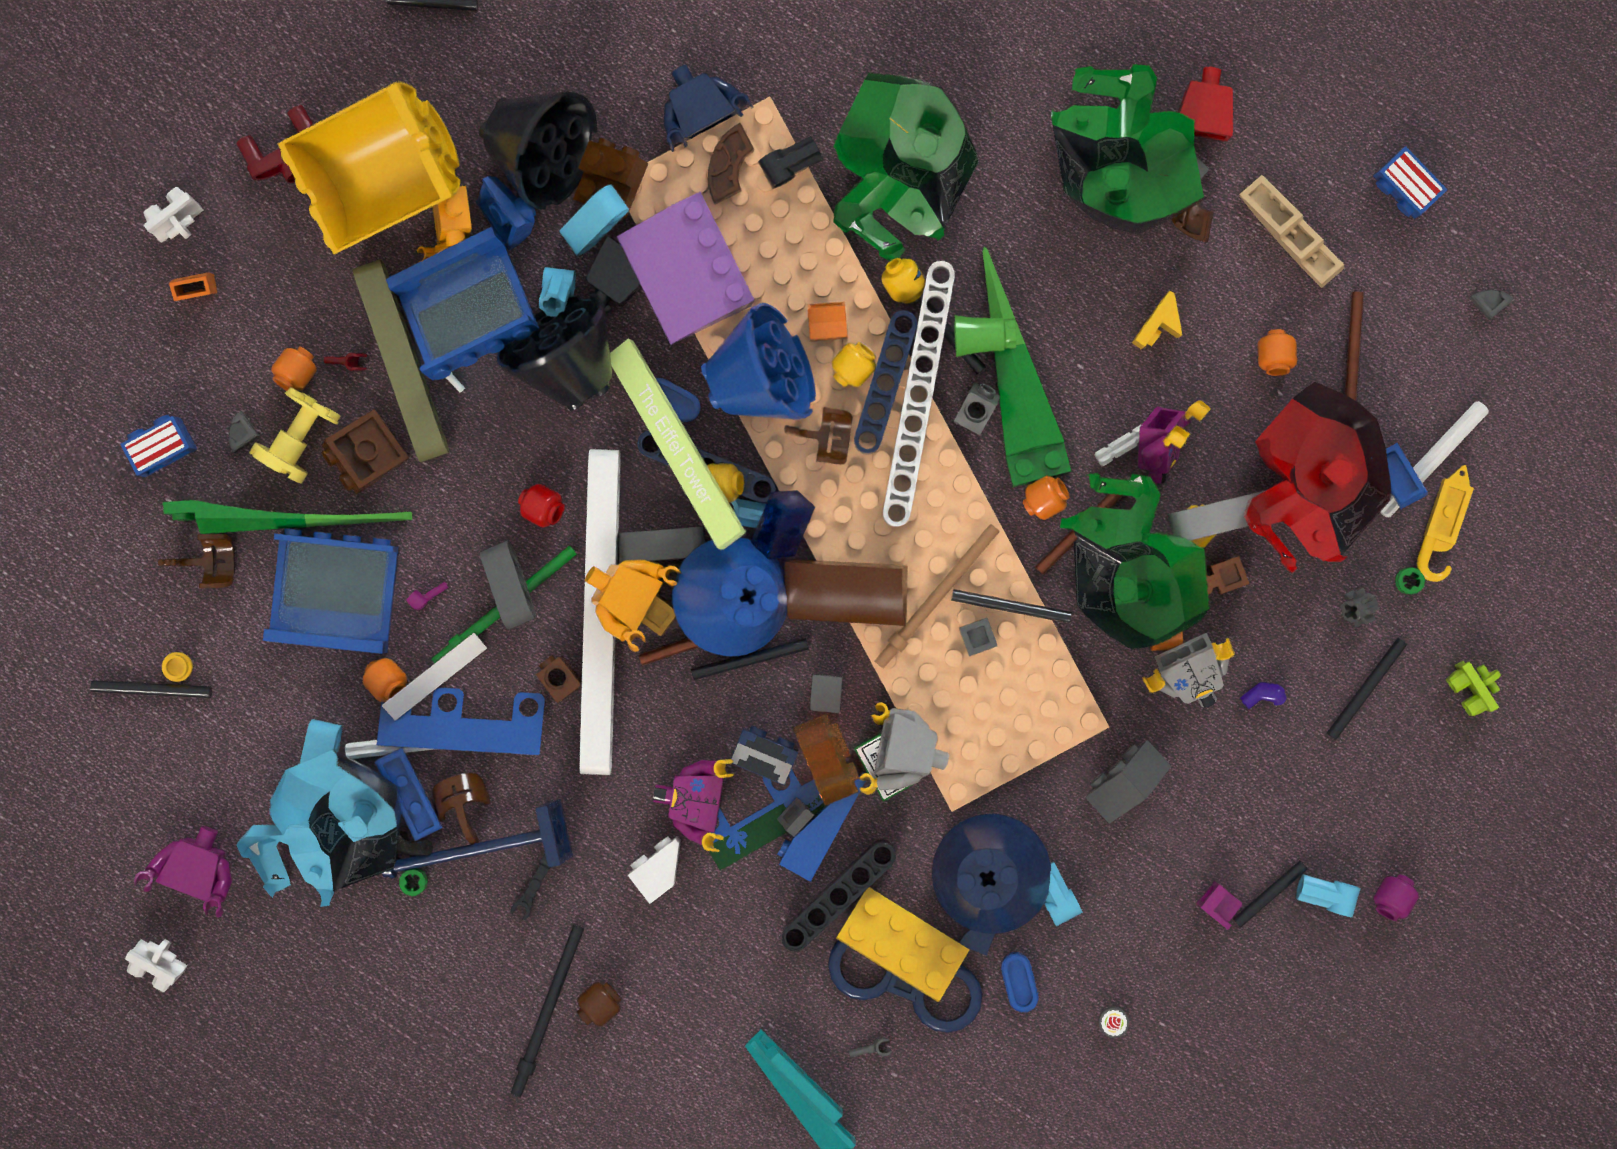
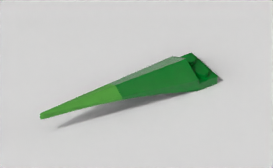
M984 247L982 252L990 318L1003 317V320L1015 319L988 249ZM1017 322L1016 348H1004V351H994L998 393L1001 396L999 402L1005 459L1012 487L1033 483L1044 476L1057 477L1071 473L1063 437Z
M196 500L163 502V512L165 515L172 516V520L191 521L196 519L200 534L412 520V512L360 515L296 514L244 509Z

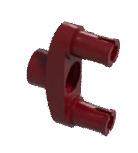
M302 105L293 107L287 113L298 133L314 125ZM245 136L236 142L248 164L247 170L253 180H264L282 173L287 183L295 182V177L290 167L282 159L280 148L264 157L252 136Z

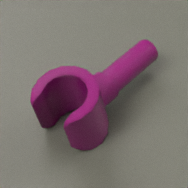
M443 582L424 596L418 590H415L406 601L413 609L421 610L433 597L448 589V586Z

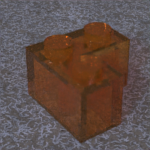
M827 714L793 727L825 806L858 793L855 780L860 778L854 763H847L846 758L851 755L838 724L831 725Z

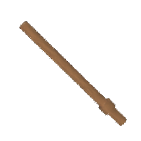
M992 524L987 527L909 619L906 626L898 634L895 632L889 638V644L874 662L884 669L898 651L902 652L909 644L907 640L1000 532Z

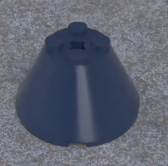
M982 814L960 822L942 839L933 859L932 881L941 906L957 923L980 933H1005L1029 922L1044 905L1049 893L1051 863L1043 842L1026 824L1007 815ZM993 871L995 873L993 879L996 882H988L984 878L983 872Z

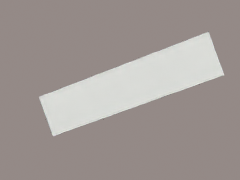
M473 633L385 702L382 707L396 721L486 650L487 647Z

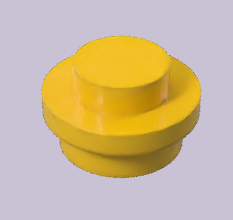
M182 652L170 653L163 660V674L173 682L184 681L192 673V661L189 656Z

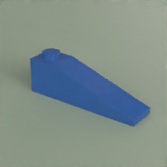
M864 771L810 819L797 835L792 837L791 841L784 840L777 853L781 857L779 865L811 882L861 791L859 788H862L866 782L860 780V776L865 774Z

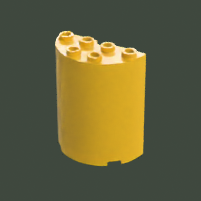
M396 82L278 143L282 159L290 167L295 177L296 187L302 194L307 193L311 199L312 204L309 206V212L312 218L317 221L323 233V240L332 250L333 254L454 196L460 187L461 180L455 173V168L460 166L459 159L444 122L428 100L422 102L416 96V89L403 82Z

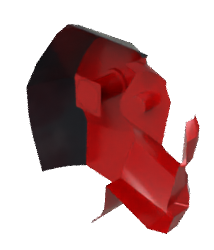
M1314 382L1297 394L1255 441L1265 465L1285 480L1248 500L1244 512V518L1249 528L1256 534L1266 538L1281 555L1280 563L1290 573L1297 569L1296 559L1272 531L1271 526L1273 523L1283 521L1288 525L1311 556L1318 557L1323 561L1341 562L1348 558L1342 555L1388 504L1391 496L1386 446L1377 418L1359 402L1347 395Z

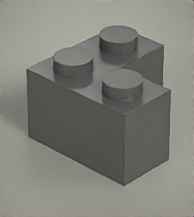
M1148 740L1138 747L1132 744L1122 753L1121 756L1124 760H1119L1109 769L1108 775L1101 773L1090 783L1092 789L1085 798L1109 824L1147 799L1172 767Z

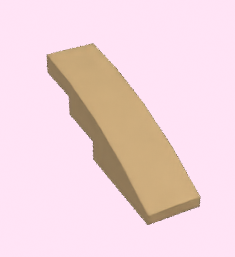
M1263 175L1239 194L1240 198L1271 235L1321 288L1344 269V264L1324 245V240L1303 220V215Z

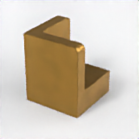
M657 593L642 623L658 635H664L676 618L673 605Z

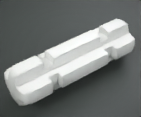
M1140 426L1133 429L1131 434L1128 432L1108 444L1107 448L1103 447L1095 452L1098 463L1101 466H1105L1113 461L1112 458H1118L1136 447L1139 442Z

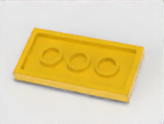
M870 887L862 894L836 937L839 941L937 1002L942 998L969 952V949Z

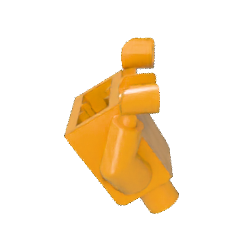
M460 186L454 196L432 206L437 245L435 248L420 246L417 249V253H424L423 260L469 238L471 219L466 186Z
M624 560L619 565H610L606 573L593 566L588 571L585 582L597 588L591 598V602L596 606L595 613L603 629L621 641L627 640L631 651H639V648L631 642L635 638H640L646 642L644 634L637 629L663 584L659 579L663 578L668 585L675 586L678 583L668 580V575L673 571L681 574L680 570L675 566H667L664 569L663 565L646 560Z

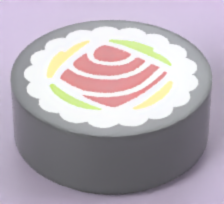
M1110 1006L1100 1013L1098 1024L1106 1036L1118 1038L1127 1032L1129 1019L1121 1008Z

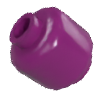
M1401 874L1397 877H1385L1373 897V901L1377 906L1375 908L1376 911L1392 921L1407 918L1419 898L1417 890L1413 887L1414 882Z

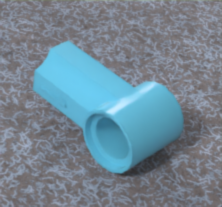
M544 268L539 308L545 312L546 316L557 317L560 312L565 311L568 298L574 295L575 270Z
M738 498L732 502L734 512L742 526L767 530L771 512L770 504Z
M1053 861L1051 862L1049 893L1044 904L1054 924L1058 926L1083 912L1071 889L1068 890Z
M1302 874L1296 889V899L1327 908L1326 910L1336 914L1353 917L1361 888L1340 881H1334L1333 883Z

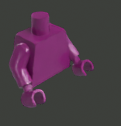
M201 826L196 840L186 837L180 841L171 842L154 856L145 868V871H140L135 875L134 886L137 885L139 880L146 879L149 883L144 887V892H148L152 889L153 877H157L156 883L205 901L203 903L205 915L208 914V910L211 907H218L215 914L217 918L221 917L223 914L221 902H224L232 884V876L229 862L225 859V851L213 847L218 831Z

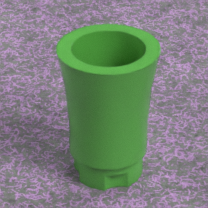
M954 315L956 357L973 353L1004 351V348H1016V320H1003V317L976 318Z

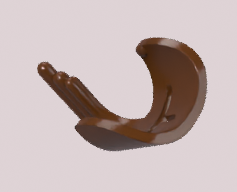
M823 407L822 423L818 432L788 425L784 427V431L787 435L817 439L819 443L817 462L842 465L847 462L853 417L848 411ZM831 421H834L833 436L841 437V440L832 439L831 452L827 453Z
M225 534L197 535L203 547L204 555L202 558L158 560L159 566H203L204 576L202 582L199 583V589L224 588L232 585L234 581V546L232 538ZM213 546L216 548L217 559L225 560V563H217L216 577H214Z
M465 773L447 778L436 784L432 789V795L439 820H445L444 814L448 810L455 808L466 840L470 844L479 843L476 832L471 828L463 806L470 802L491 804L483 779L478 774ZM454 786L456 787L457 793H461V792H465V791H472V792L460 794V795H457V796H454V797H452V798H449V799L445 800L446 798H448V797L454 795V791H453V787H454Z

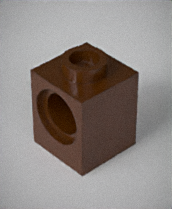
M552 655L539 665L541 671L536 676L557 703L582 686V680L563 656L555 659ZM556 668L563 670L566 675V680L562 685H556L551 680V673Z

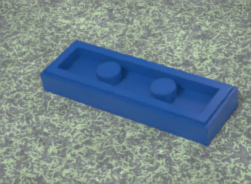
M403 747L375 760L381 775L397 786L401 814L414 840L417 841L443 828Z

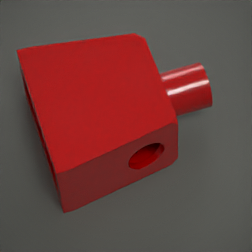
M1204 67L1201 82L1190 81L1186 87L1178 113L1194 119V136L1228 141L1233 135V89L1228 86L1219 85L1222 71L1219 68Z

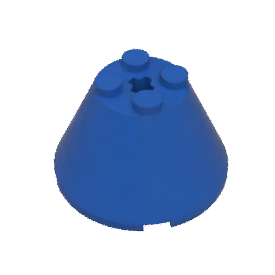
M760 303L753 306L709 360L701 365V371L708 382L711 391L709 393V400L715 409L721 408L730 415L801 420L812 414V408L809 409L810 403L816 401L812 369L797 335L791 336L784 325L788 320L772 305Z
M739 537L725 549L721 550L717 548L713 540H710L695 548L680 565L679 570L681 574L678 573L675 580L678 584L672 589V605L680 628L701 649L722 656L746 655L765 646L782 627L788 612L785 573L774 555L762 545Z

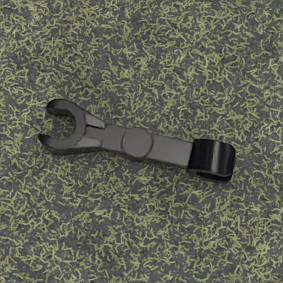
M545 854L539 863L540 866L533 879L529 882L526 892L511 907V914H514L517 906L522 905L525 907L526 914L522 920H526L531 914L534 896L541 887L548 870L551 869V867L548 868Z

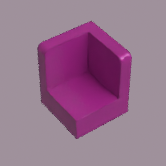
M1216 881L1212 883L1196 903L1227 930L1232 926L1228 922L1242 906V903Z

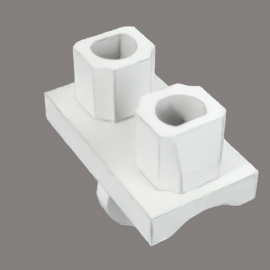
M175 187L167 193L166 198L170 204L162 210L158 205H152L144 211L147 221L144 227L161 243L167 238L173 239L179 233L187 239L191 236L187 227L195 222L193 218L204 211L200 204L187 192L184 193L178 187Z
M141 939L127 953L125 960L129 961L127 969L129 974L135 977H142L147 971L155 976L152 985L161 992H165L170 985L175 983L184 973L187 965L177 960L176 955L168 951L171 942L166 939L160 945L152 941L147 943Z

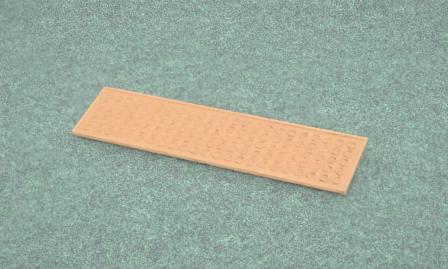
M769 96L753 105V108L749 107L743 110L742 117L736 114L688 140L687 147L682 143L674 148V152L669 150L647 162V169L629 213L635 224L638 225L669 206L701 192L754 298L751 307L695 333L708 360L748 311L760 303L770 304L779 310L788 320L784 325L791 336L797 335L807 354L814 377L816 401L811 402L809 408H812V414L801 420L741 415L739 417L816 561L907 565V623L990 524L1000 531L907 640L909 644L902 652L898 651L884 669L874 661L889 644V638L895 632L898 634L904 626L850 623L894 706L898 709L915 711L928 724L929 729L937 733L935 749L949 753L946 768L941 770L932 767L930 773L951 812L1104 731L1109 728V725L1052 620L951 601L953 589L1044 606L933 398L909 520L899 527L890 526L885 522L883 507L911 357L908 354L880 447L873 454L866 455L860 453L855 448L854 437L874 372L862 386L854 387L848 384L847 387H844L833 377L835 371L832 367V360L847 343L857 344L861 342L875 354L876 359L874 361L877 365L890 318L844 232L833 222L834 214L810 169L807 168L795 174V178L780 187L771 188L758 161L775 150H784L794 145L795 141ZM741 123L754 148V152L745 158L739 169L738 181L741 192L715 205L708 185L710 159L715 146L722 136L732 127ZM845 301L848 338L810 341L807 304ZM892 346L886 350V357L891 362H897L902 359L903 353L900 348ZM882 375L877 379V386L883 391H888L893 388L894 381L890 376ZM914 387L910 391V397L914 402L921 403L926 400L927 393L922 387ZM872 404L868 408V415L874 420H879L884 417L885 410L880 404ZM823 407L850 412L853 418L847 462L842 465L817 462L818 440L785 434L784 427L788 425L818 432L821 428ZM915 416L908 417L904 422L905 428L909 432H917L921 429V421ZM831 421L827 453L831 452L832 439L841 440V437L833 436L834 421ZM866 432L860 435L859 443L863 448L870 449L875 446L876 438L872 433ZM903 446L899 450V456L902 461L911 462L915 459L916 452L911 446ZM899 475L894 479L893 485L897 491L905 492L910 488V480L907 476ZM892 505L888 510L889 518L894 522L902 521L905 516L904 508L900 505ZM988 618L997 647L969 656L959 627Z

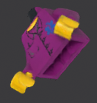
M1196 401L1186 412L1184 410L1178 411L1156 407L1140 426L1138 467L1148 470V477H1151L1154 483L1166 482L1167 473L1178 461L1180 449L1190 435L1183 428L1192 422L1191 417H1195L1200 422L1210 411L1211 408L1203 401Z
M731 759L718 761L700 760L684 767L680 775H675L673 787L657 784L655 786L653 802L670 805L668 818L673 819L674 827L687 839L702 845L707 851L719 852V849L714 848L713 841L715 839H724L722 835L714 834V832L716 831L724 778L734 776L733 773L728 774L725 770L726 764L733 763Z

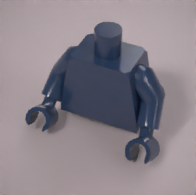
M687 65L675 69L671 75L678 87L669 92L670 100L665 104L663 124L667 133L670 150L674 152V145L678 142H682L687 147L688 140L736 115L735 111L738 116L742 117L741 108L745 105L753 108L752 102L746 94L740 93L733 85L717 76L709 78L706 73H702L694 78Z

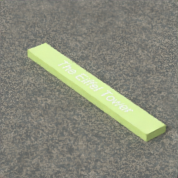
M628 338L610 353L611 366L717 548L723 550L745 534L746 531L636 344Z

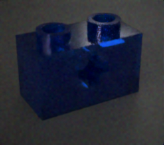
M798 490L771 492L751 543L767 559L795 556L815 506Z

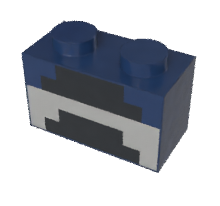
M751 725L750 729L743 728L732 754L731 760H733V763L731 764L785 786L799 750L794 749L795 743L782 737H778L777 741L766 737L767 731Z

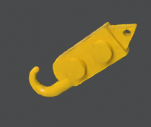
M1462 465L1449 478L1442 479L1424 533L1425 537L1417 558V568L1424 575L1425 579L1438 582L1444 580L1452 570L1451 566H1447L1443 572L1436 574L1429 570L1428 563L1432 551H1448L1456 543L1474 490L1473 487H1470L1466 465Z

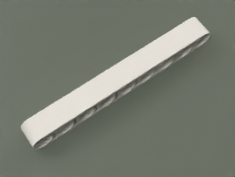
M945 261L933 263L929 267L925 281L883 507V518L888 525L893 527L902 526L909 520L955 277L953 267ZM936 269H943L948 273L949 280L939 284L933 280L932 273ZM932 298H937L942 302L943 310L939 313H932L927 308V302ZM925 328H933L938 334V339L933 343H927L922 339L921 332ZM921 357L928 358L932 362L931 371L927 373L919 372L916 368V361ZM914 387H922L927 393V398L921 403L914 402L910 397V391ZM910 416L919 418L921 429L917 432H909L905 428V420ZM903 446H911L915 449L916 457L913 461L904 462L900 459L899 450ZM904 475L909 478L910 488L908 491L899 492L895 489L893 481L897 476ZM892 505H900L904 508L905 516L902 521L894 522L889 518L888 510Z

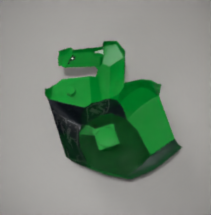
M1133 64L1130 70H1094L1092 66L1075 69L1076 74L1073 78L1072 90L1080 93L1118 97L1121 102L1117 109L1109 106L1073 105L1067 110L1054 112L1052 108L1051 118L1063 190L1082 211L1094 221L1117 230L1138 235L1177 217L1207 198L1203 194L1194 147V119L1173 111L1151 113L1157 76L1150 65Z
M878 73L867 74L833 146L842 164L848 170L862 177V179L836 204L833 222L845 233L850 230L854 231L879 250L880 257L889 261L900 258L905 248H903L902 243L873 218V211L882 208L914 235L933 237L937 239V242L944 236V229L979 161L962 118L943 87L906 76Z
M1098 473L1086 474L1089 476L1091 488L1097 493L1133 496L1137 501L1131 510L1089 507L1075 516L1061 518L1060 528L1072 529L1075 532V536H1077V540L1074 542L1077 606L1087 618L1108 636L1131 650L1152 647L1163 643L1197 624L1209 610L1204 548L1176 535L1149 533L1160 498V493L1151 477L1132 474L1130 480L1102 478Z

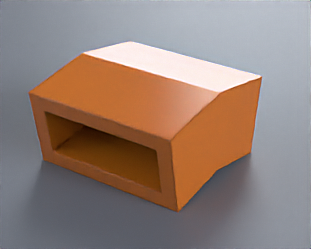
M210 272L173 279L169 283L174 301L217 293L215 277ZM198 281L204 282L205 289L183 292L182 284Z
M845 301L807 304L810 341L848 338Z

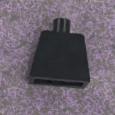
M607 237L587 275L586 281L596 288L593 294H597L601 298L605 307L610 300L623 307L642 287L621 245Z

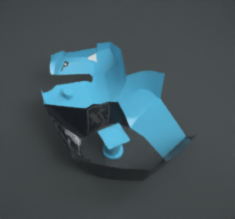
M331 750L287 769L270 800V814L275 825H253L236 845L241 856L251 860L264 882L263 888L273 898L275 892L290 886V879L276 847L279 842L287 844L290 855L302 877L307 883L313 885L321 895L320 907L329 906L336 890L394 869L401 826V804L397 786L376 771Z

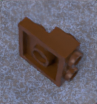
M599 138L598 143L589 140L578 167L584 173L573 200L584 205L595 193L611 184L630 211L648 163L639 158L640 152L633 148L623 146L620 151L615 149L616 144L606 139ZM629 211L622 218L626 219Z
M375 409L325 439L322 445L325 450L321 452L327 464L331 467L336 465L342 473L339 476V480L347 491L353 489L356 495L381 480L382 476L403 464L409 458Z

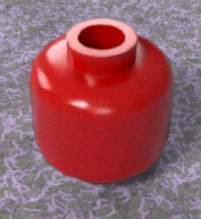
M535 484L529 489H524L518 499L521 516L542 528L555 525L564 513L565 505L562 503V496L543 484Z

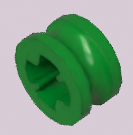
M1413 567L1401 569L1395 577L1397 589L1405 594H1416L1422 590L1425 584L1424 575L1419 569ZM1413 573L1416 576L1413 579L1417 580L1416 586H1409L1407 589L1404 586L1407 582H1403V577L1410 576Z
M419 868L405 871L399 880L400 889L409 896H416L422 893L428 884L426 873ZM409 874L412 877L415 875L419 876V889H416L415 886L413 888L407 886L410 881L407 877Z

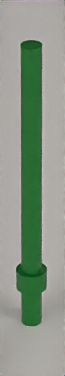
M571 545L526 581L529 593L577 555ZM497 606L492 608L461 635L457 633L448 641L449 645L432 658L433 662L439 661L473 633L478 636L500 618Z

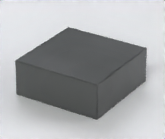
M988 618L959 627L969 656L997 647Z
M796 797L777 820L789 834L795 837L814 814Z

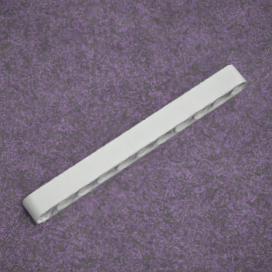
M589 450L585 577L593 566L606 573L610 565H618L620 450ZM585 582L580 774L611 775L616 637L603 629L595 613L596 606L591 602V598L597 588Z

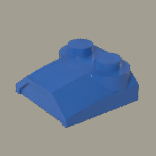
M487 176L482 179L483 183L476 204L491 226L502 236L509 251L521 244L531 234L535 223L536 211L534 207L525 203L521 197L517 198L497 177Z

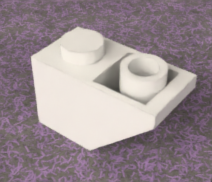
M667 836L654 846L657 852L649 858L642 855L630 865L633 870L628 874V877L649 904L675 884L681 843L678 836L672 840Z

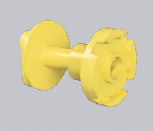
M290 387L285 394L301 404L302 407L287 432L280 430L270 448L255 442L249 453L276 472L288 473L289 479L302 484L308 473L296 463L307 446L303 442L305 436L318 415L338 425L341 415L318 404L317 400Z

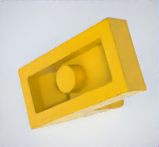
M1169 291L1165 294L1131 342L1138 348L1142 349L1147 344L1152 347L1162 333L1158 330L1159 326L1176 338L1182 336L1176 298L1173 292Z

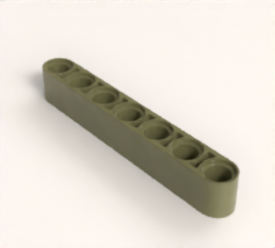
M379 259L353 268V275L418 460L424 462L449 453L448 443L424 374L420 370V363L396 294L389 289L386 279L389 278V274L383 260Z

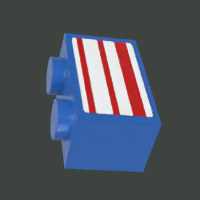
M1406 146L1373 175L1377 180V187L1384 194H1391L1398 202L1396 204L1398 209L1407 217L1411 215L1414 219L1422 215L1447 191L1445 186Z
M169 414L164 415L153 421V427L145 431L143 429L133 431L127 435L128 440L120 444L137 476L147 477L197 450L181 418L170 417Z

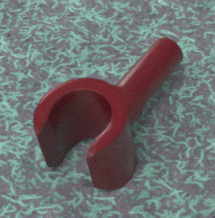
M349 353L346 357L325 356L324 363L343 365L351 371H364L367 367H360L358 359L359 357H367V355L364 353Z

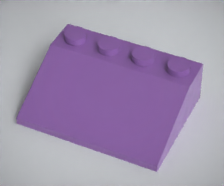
M701 192L669 206L617 236L670 345L751 307L754 302V298Z

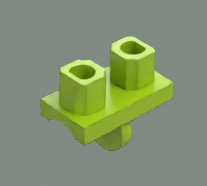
M1464 661L1456 664L1457 670L1447 677L1446 681L1455 693H1458L1467 686L1473 693L1472 696L1461 702L1467 714L1475 716L1484 711L1493 712L1498 709L1499 706L1486 688L1488 686L1492 694L1500 690L1495 682L1501 677L1498 669L1489 672L1484 664L1476 668L1481 676L1480 678L1470 662L1464 663Z

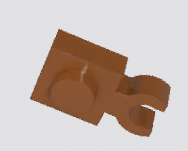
M1239 556L1209 566L1212 575H1206L1208 595L1215 587H1217L1219 594H1224L1249 584Z

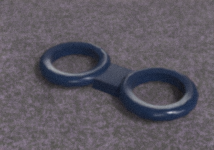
M837 940L830 951L829 973L831 980L839 991L850 998L859 1000L877 998L886 991L911 1000L914 1012L921 1022L935 1031L949 1033L962 1030L974 1021L981 1009L983 995L980 982L973 972L963 965H960L955 976L962 979L969 988V1005L965 1012L957 1018L944 1020L930 1014L924 1004V993L887 970L881 981L873 986L863 988L849 983L843 976L840 968L841 957L849 946Z

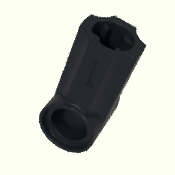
M809 136L784 150L778 149L765 155L758 163L771 188L774 189L795 178V174L822 161L823 158L815 141Z

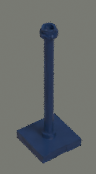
M561 799L548 801L535 808L539 830L396 860L394 869L383 872L382 875L385 878L389 877L392 879L396 878L400 871L538 842L543 843L548 868L559 866L565 860L573 857Z

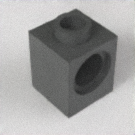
M974 382L954 422L981 435L1001 396L996 394V391L989 385H979ZM972 402L982 403L985 410H976L972 406Z

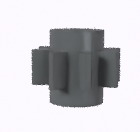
M1364 588L1344 594L1346 602L1340 605L1345 621L1354 622L1355 627H1359L1376 620L1373 613L1380 610L1374 594L1365 593Z

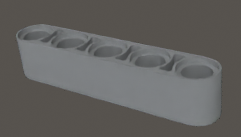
M1264 491L1168 514L1172 533L1191 541L1247 527L1248 524L1244 518V512L1248 500Z

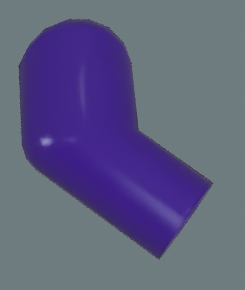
M1260 682L1242 695L1240 700L1247 709L1253 707L1260 700L1271 701L1274 705L1278 706L1286 701V694L1284 688L1278 684Z

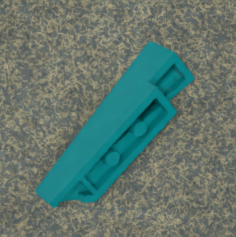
M760 1029L746 1043L745 1047L819 1148L853 1149L856 1146L855 1137L838 1122L843 1116V1109Z

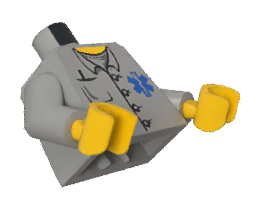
M1202 634L1155 656L1160 672L1158 669H1155L1151 677L1146 678L1144 676L1142 679L1151 693L1161 691L1173 698L1180 697L1187 704L1198 700L1201 707H1210L1217 701L1214 692L1222 689L1224 686L1222 677L1227 674L1230 658L1234 655L1230 640L1228 638L1224 643L1218 645L1215 642L1211 644L1208 634Z
M882 702L875 705L877 711L884 712L880 716L871 715L876 724L883 725L874 774L879 776L874 779L870 774H862L860 780H871V785L868 788H859L862 793L872 794L877 787L879 790L902 789L917 784L921 778L930 774L932 767L941 770L946 768L949 753L935 749L937 733L930 730L928 724L915 711L898 708L888 710L886 704Z

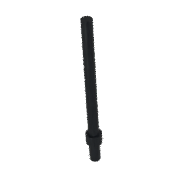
M572 926L525 1055L518 1062L516 1068L518 1074L510 1092L515 1096L522 1097L529 1075L532 1076L537 1065L535 1059L584 928L581 926Z

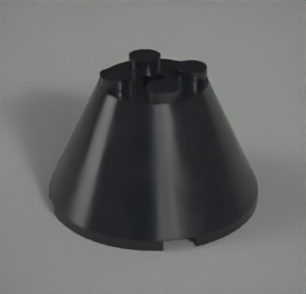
M572 91L511 99L502 97L497 101L488 120L482 123L479 136L483 139L488 154L523 201L534 208L545 210L548 205L561 204L578 187L584 173L578 168L589 140L591 141L592 132H597L596 113L591 102L585 96Z
M589 293L588 296L590 298L581 299L579 295L569 297L565 311L560 312L557 317L546 316L543 310L534 315L539 329L531 332V335L526 339L515 340L504 345V348L497 354V363L502 370L561 405L567 406L569 411L578 409L587 399L594 395L596 397L602 396L610 389L608 382L612 377L605 306L601 298L593 293Z

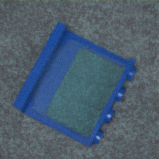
M492 226L386 279L389 289L400 298L425 364L420 366V370L431 380L444 379L451 374V371L459 367L473 365L477 362L478 358L488 353H497L504 348V345L515 340L526 339L531 335V332L539 329L505 242Z
M284 528V534L274 533V539L279 540L270 628L264 629L263 641L379 654L387 653L399 547L390 546L391 540L373 538V543L370 544L361 543L360 536L343 535L342 541L331 539L332 533L314 532L313 537L302 536V530Z

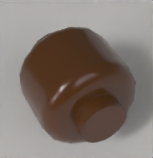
M595 982L578 996L577 1002L580 1009L577 1011V1014L587 1025L593 1022L596 1026L602 1027L620 1012L619 1002L622 999L608 982L604 985L600 982Z

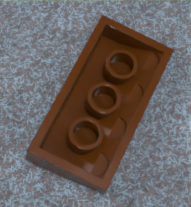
M791 559L785 562L789 619L906 626L908 566Z

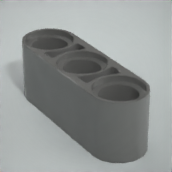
M704 527L618 533L620 563L624 560L657 561L684 559L695 548L705 543Z
M506 540L480 551L481 561L499 615L505 627L509 630L536 619V611L516 552L510 541Z

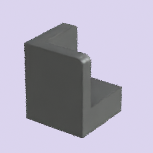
M813 674L810 701L811 711L840 713L843 676Z

